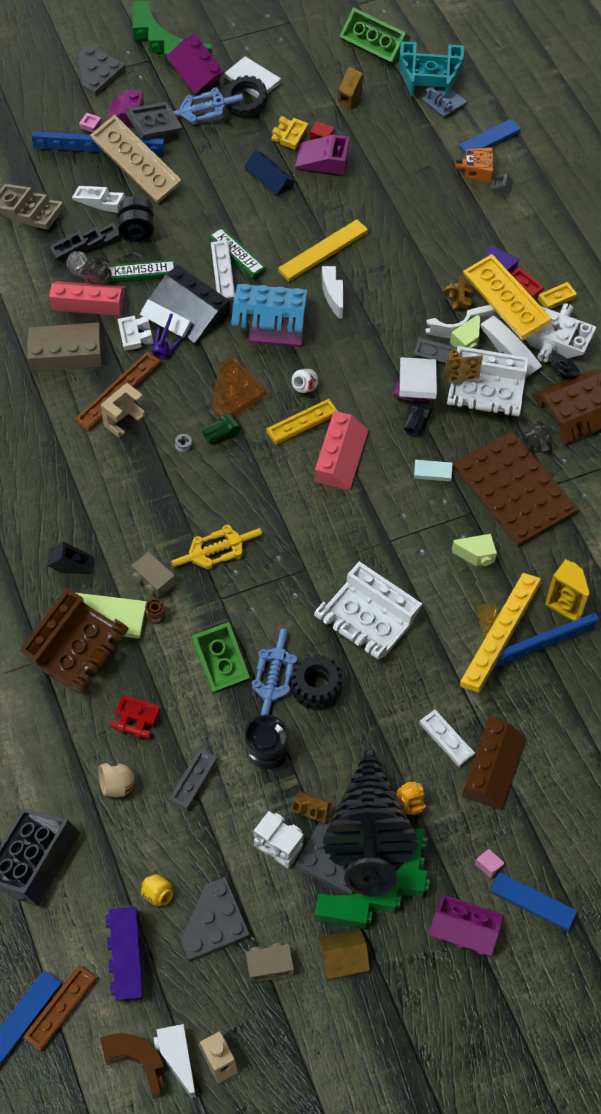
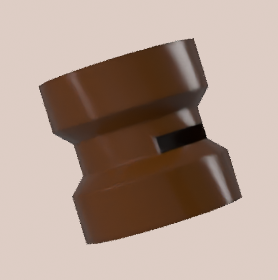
M157 598L147 601L145 610L148 622L155 625L162 623L166 617L163 601Z

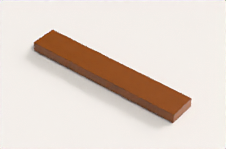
M146 352L74 419L75 423L89 432L103 419L101 404L126 383L136 388L161 365V361L149 352Z

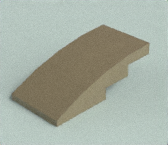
M5 184L0 190V214L33 227L48 230L65 208L63 202L49 200L46 194L34 193L31 187Z

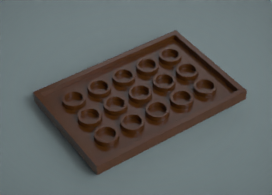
M513 431L452 464V468L517 547L574 516L579 511V508Z

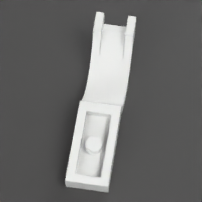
M491 305L467 310L465 319L457 324H445L436 318L426 320L430 328L425 329V332L428 335L451 338L452 331L476 315L480 316V323H483L493 315L497 319H501V316Z

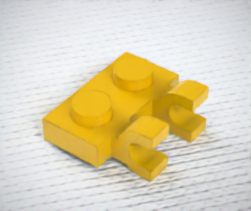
M281 116L278 128L274 127L272 131L274 135L271 140L275 142L280 141L281 145L295 150L308 128V123L295 118L290 121Z

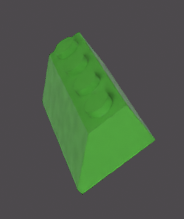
M354 7L339 36L392 63L400 56L401 41L409 42L411 36L406 32Z

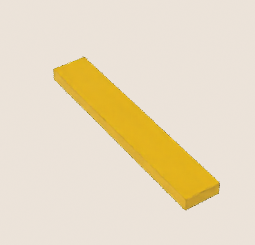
M356 219L280 266L278 272L290 282L367 234L368 229Z

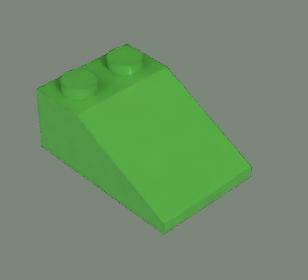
M230 622L190 636L212 692L250 678Z

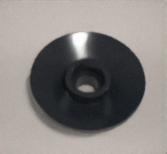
M558 353L549 354L548 359L558 375L563 376L564 374L569 377H577L579 375L578 368L568 358Z

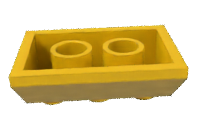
M565 559L553 575L545 605L571 621L582 617L590 594L583 569L576 563Z

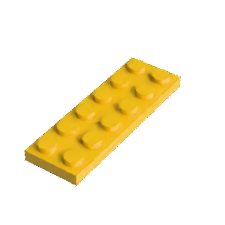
M493 254L463 271L465 278L522 341L552 323V318Z

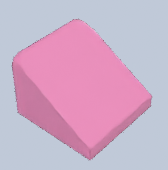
M490 849L479 856L475 862V865L490 878L505 864Z

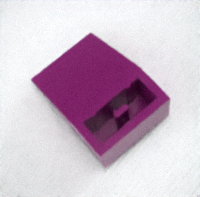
M330 135L302 142L295 168L344 175L349 153L350 137Z

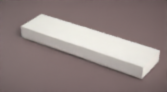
M228 240L211 242L217 292L232 301L235 297Z

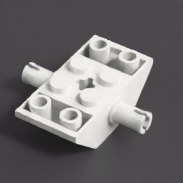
M564 304L560 313L542 307L552 318V323L525 340L531 347L541 350L538 354L540 361L545 356L543 362H547L550 353H558L566 358H571L585 353L596 330V326L571 318L570 315L574 310L572 305H569L568 309H566L568 304Z

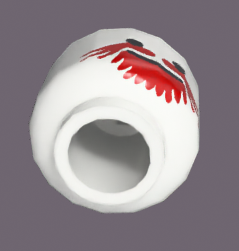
M300 369L293 374L291 383L296 391L306 393L313 391L317 387L318 377L311 369Z

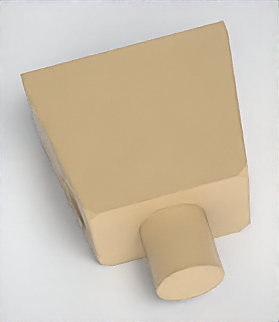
M220 1031L199 1042L198 1046L217 1084L238 1073L234 1057Z

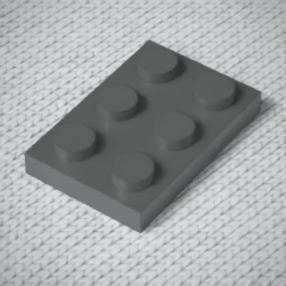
M167 102L128 108L126 111L128 118L141 139L180 132L183 128Z

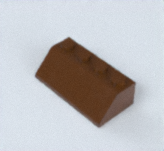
M489 716L462 797L502 810L525 741V737L510 723Z

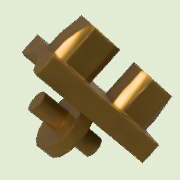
M460 276L458 283H450L449 286L444 288V295L452 300L453 311L457 312L459 308L468 309L470 307L472 299L464 295L469 296L471 294L472 285L465 283V277Z
M300 791L297 792L296 799L292 801L291 811L322 823H327L331 802L324 800L322 797H315Z

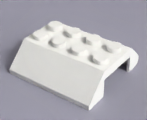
M458 346L457 351L460 357L483 355L480 377L474 380L451 382L447 405L455 406L456 404L459 407L466 405L471 409L474 407L477 410L489 412L492 410L494 413L502 411L506 415L510 413L512 416L519 417L529 358Z
M358 562L347 574L346 584L326 606V603L323 601L315 611L314 616L319 620H323L325 624L334 622L333 629L335 631H339L341 635L351 642L355 641L357 646L366 644L365 651L367 653L371 652L373 657L380 659L387 655L409 629L422 603L361 562Z

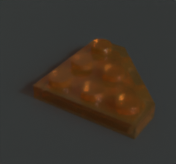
M232 356L219 364L212 411L219 418L226 413L235 415L266 395V390Z

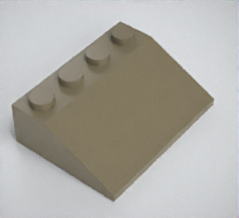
M99 322L29 327L27 359L30 372L102 367Z

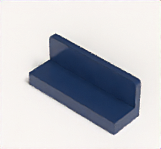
M254 150L245 165L247 170L277 195H279L285 184L293 186L296 181L265 153Z

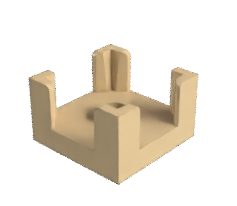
M128 383L101 404L103 424L118 438L125 434V431L117 423L127 414H130L137 421L145 417L144 410L134 403V400L142 401L143 395Z

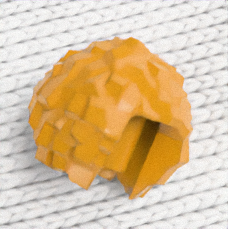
M407 782L396 791V796L407 815L419 814L426 808L423 802L424 792L420 783Z

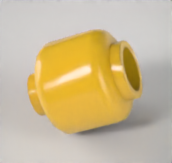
M154 874L146 877L142 882L141 895L153 906L166 905L172 899V884L161 875Z

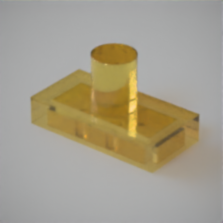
M495 602L478 604L475 608L484 639L499 615Z

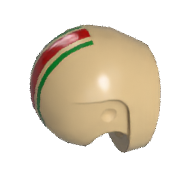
M108 763L99 765V782L104 796L124 797L132 791L135 785V776L128 766L118 763L117 766H110Z

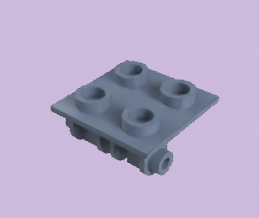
M429 87L426 90L427 96L422 98L424 102L443 117L467 103L454 90L450 92L448 98H445V87H440L436 90L433 87Z

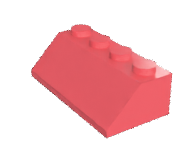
M56 281L52 283L49 295L51 310L121 316L125 286Z
M337 411L333 412L315 467L314 482L346 490L351 489L369 430L354 416Z

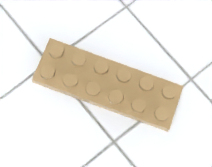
M113 115L90 135V138L157 204L182 183V180L116 115Z

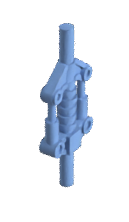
M213 88L211 92L203 93L200 96H186L180 106V110L173 111L176 117L182 116L190 124L195 125L199 120L203 119L208 120L216 117L222 119L226 108L225 105L244 99L242 94L223 98L218 88ZM212 97L214 99V101L210 100L209 102L206 101L205 103H198L196 106L193 105L195 100H204ZM215 108L214 112L206 113L203 116L196 117L194 115L197 112L200 113L201 111L204 112Z
M280 629L276 648L259 651L257 676L252 681V689L264 701L261 715H269L272 702L290 694L289 682L290 678H292L294 667L297 665V657L289 654L284 649L288 633L287 629ZM266 662H271L268 681L264 685L260 681L261 675L264 672ZM283 664L287 665L285 684L277 688L280 668Z

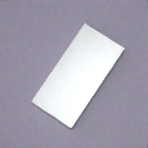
M400 357L399 396L436 399V360Z

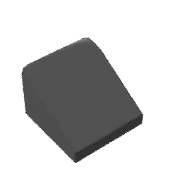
M509 174L493 177L491 191L509 194L513 183Z

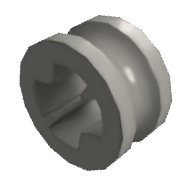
M187 434L178 435L175 439L176 449L180 452L190 450L192 445L191 437Z

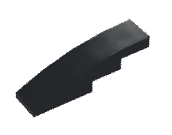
M113 222L100 230L97 226L83 234L79 230L49 247L55 258L60 260L91 252L122 237L119 235L118 229Z

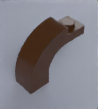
M116 1033L100 1037L107 1065L123 1060L138 1063L146 1072L152 1099L161 1097L160 1090L164 1089L161 1075L156 1076V1074L165 1072L159 1054L151 1044L138 1036L127 1033Z

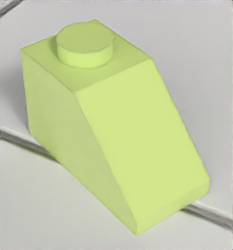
M476 315L452 331L450 343L455 347L461 346L477 349L480 316Z
M491 534L453 541L452 552L473 565L488 566L495 562L497 553Z

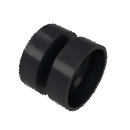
M130 196L121 200L117 207L119 235L124 240L130 242L148 240L154 233L152 203L140 196Z
M260 715L253 718L245 729V753L252 764L260 768H273L281 764L288 752V730L285 723L273 715Z

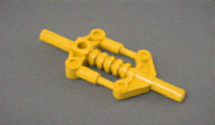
M224 525L221 530L213 532L204 538L196 536L193 539L189 554L172 560V566L175 568L192 561V563L210 570L213 564L221 561L225 562L233 558L241 559L243 556L242 542L261 536L262 531L258 528L239 535L230 525ZM223 536L226 538L223 542L219 541L218 544L214 543L202 549L203 542L215 540ZM229 547L232 552L221 555L220 558L214 560L207 558L210 554L214 555L215 552H222L224 549H229Z

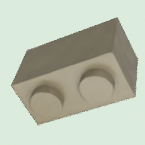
M149 552L131 565L133 579L137 583L141 582L150 595L154 594L158 599L176 585L175 575Z
M275 943L269 948L262 949V947L258 946L246 951L250 984L293 976L294 969L289 944Z

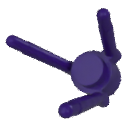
M172 313L169 315L160 340L161 327L157 328L154 346L151 351L159 359H164L166 356L170 357L172 351L183 340V337H180L170 349L169 344L164 341L173 317Z

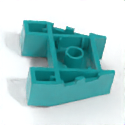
M401 41L399 68L410 96H413L414 85L445 87V98H448L462 72L464 46L448 45L447 55L416 53L417 42Z

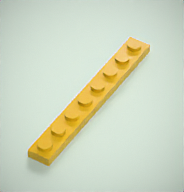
M522 573L461 679L460 687L480 692L539 588L541 578Z

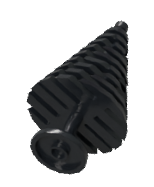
M370 749L364 752L363 758L358 764L359 768L355 771L323 837V848L326 854H330L329 859L333 863L345 865L343 868L345 869L344 881L351 891L364 896H377L390 891L396 885L397 873L395 870L402 866L400 862H409L415 855L413 850H417L418 842L416 833L390 785L385 771L381 768L380 761L376 758V753Z

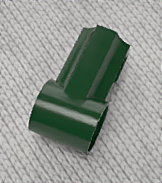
M226 413L220 417L218 422L203 428L202 433L207 443L210 444L225 436H236L240 433L241 426L232 413Z

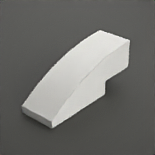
M322 266L324 295L332 311L338 318H342L343 280H336V266Z

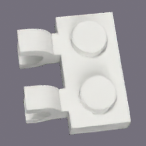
M134 315L118 319L124 351L142 347L141 343L147 345L154 344L148 316L136 319ZM138 329H141V330H143L144 332L139 333V332H138Z

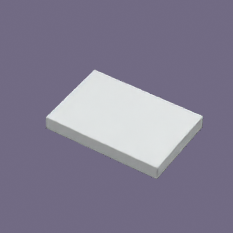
M246 56L224 73V77L229 81L236 80L239 76L244 77V75L249 77L255 76L256 79H261L262 83L265 84L267 94L281 83V78ZM243 89L258 98L259 93L256 90Z

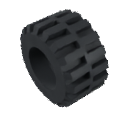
M309 655L306 656L305 661L301 659L299 665H295L294 672H292L294 698L297 697L299 704L303 702V707L307 708L310 706L311 710L319 707L320 710H323L324 706L329 708L332 706V702L335 703L338 700V696L340 697L342 672L339 671L338 664L334 665L333 659L327 660V656L322 655V658L318 657V655H314L311 658ZM312 677H321L328 684L321 688H314L309 686L306 681Z

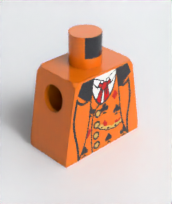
M492 148L466 150L465 159L455 160V169H465L466 179L491 183L493 174Z

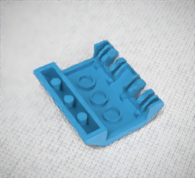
M237 284L231 327L239 328L240 315L242 313V328L247 326V314H252L253 329H257L258 315H260L259 329L274 331L276 316H278L277 331L282 329V317L289 318L288 332H292L293 318H296L295 333H302L308 292L300 288L289 289L284 287H267L265 285Z

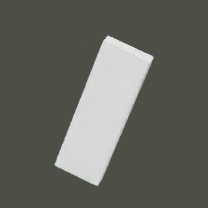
M149 299L140 313L141 316H148V320L164 328L170 313H172L173 317L168 330L183 338L192 324L191 321Z
M433 710L420 720L419 724L458 767H461L475 756V752L436 710Z

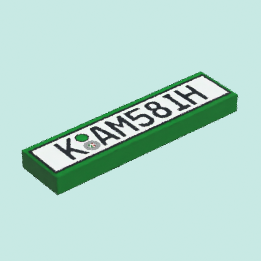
M221 227L209 235L211 242L228 240L230 259L252 279L266 271V266L224 228Z
M164 260L106 265L107 283L164 278L175 267V261Z

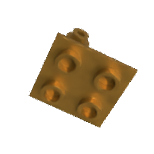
M452 349L449 352V358L446 360L443 381L456 382L479 379L483 355L460 357L459 352L456 349Z

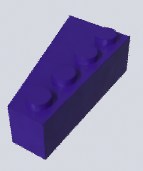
M136 907L109 909V915H106V927L111 930V937H107L108 951L112 950V959L109 960V973L114 975V982H110L111 996H115V1000L143 998L142 969L140 966L141 951L140 944H138L140 934L137 921L138 909Z

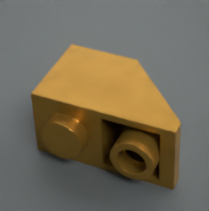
M351 67L347 69L338 89V103L351 109L362 98L363 73Z

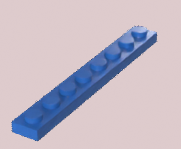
M32 132L34 148L104 152L90 138V135ZM139 138L153 153L158 156H164V139Z

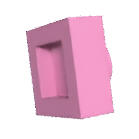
M86 113L80 121L79 127L94 132L102 122L101 117Z

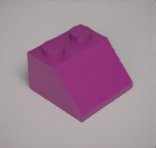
M127 89L114 98L111 103L108 119L116 115L128 128H135L128 118L126 111L128 108L144 106L143 91Z

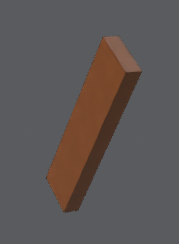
M78 965L23 1036V1039L42 1052L95 983L97 977Z

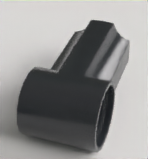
M416 400L413 402L410 416L404 426V431L407 435L412 437L419 435L424 422L428 421L432 406Z

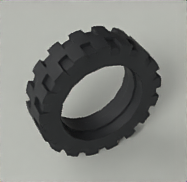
M244 75V77L239 76L236 80L233 79L230 85L226 86L224 98L235 96L237 92L243 89H254L259 93V96L254 102L247 105H240L236 102L227 104V109L230 110L231 114H235L240 118L241 116L248 118V116L254 117L257 113L260 114L262 109H265L266 103H268L266 86L262 83V80L256 79L255 76L249 77L248 75Z

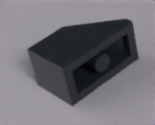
M65 542L49 549L48 567L60 573H92V555Z

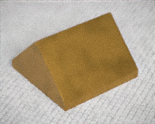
M360 929L318 937L327 981L370 972L367 946Z

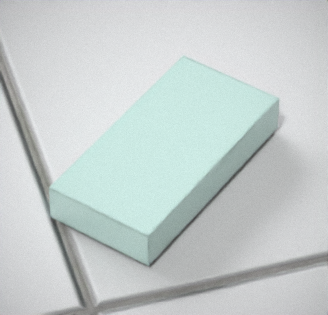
M415 460L414 479L451 482L452 463Z

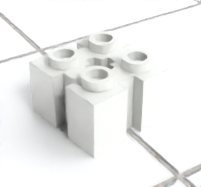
M268 811L254 829V846L265 854L274 857V860L289 869L303 850L304 834H302V831L297 826H287L284 824L285 820L279 814H273Z

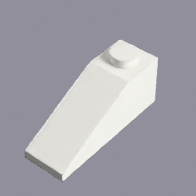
M184 1025L157 1029L158 1037H154L155 1050L160 1051L162 1059L191 1098L196 1097Z

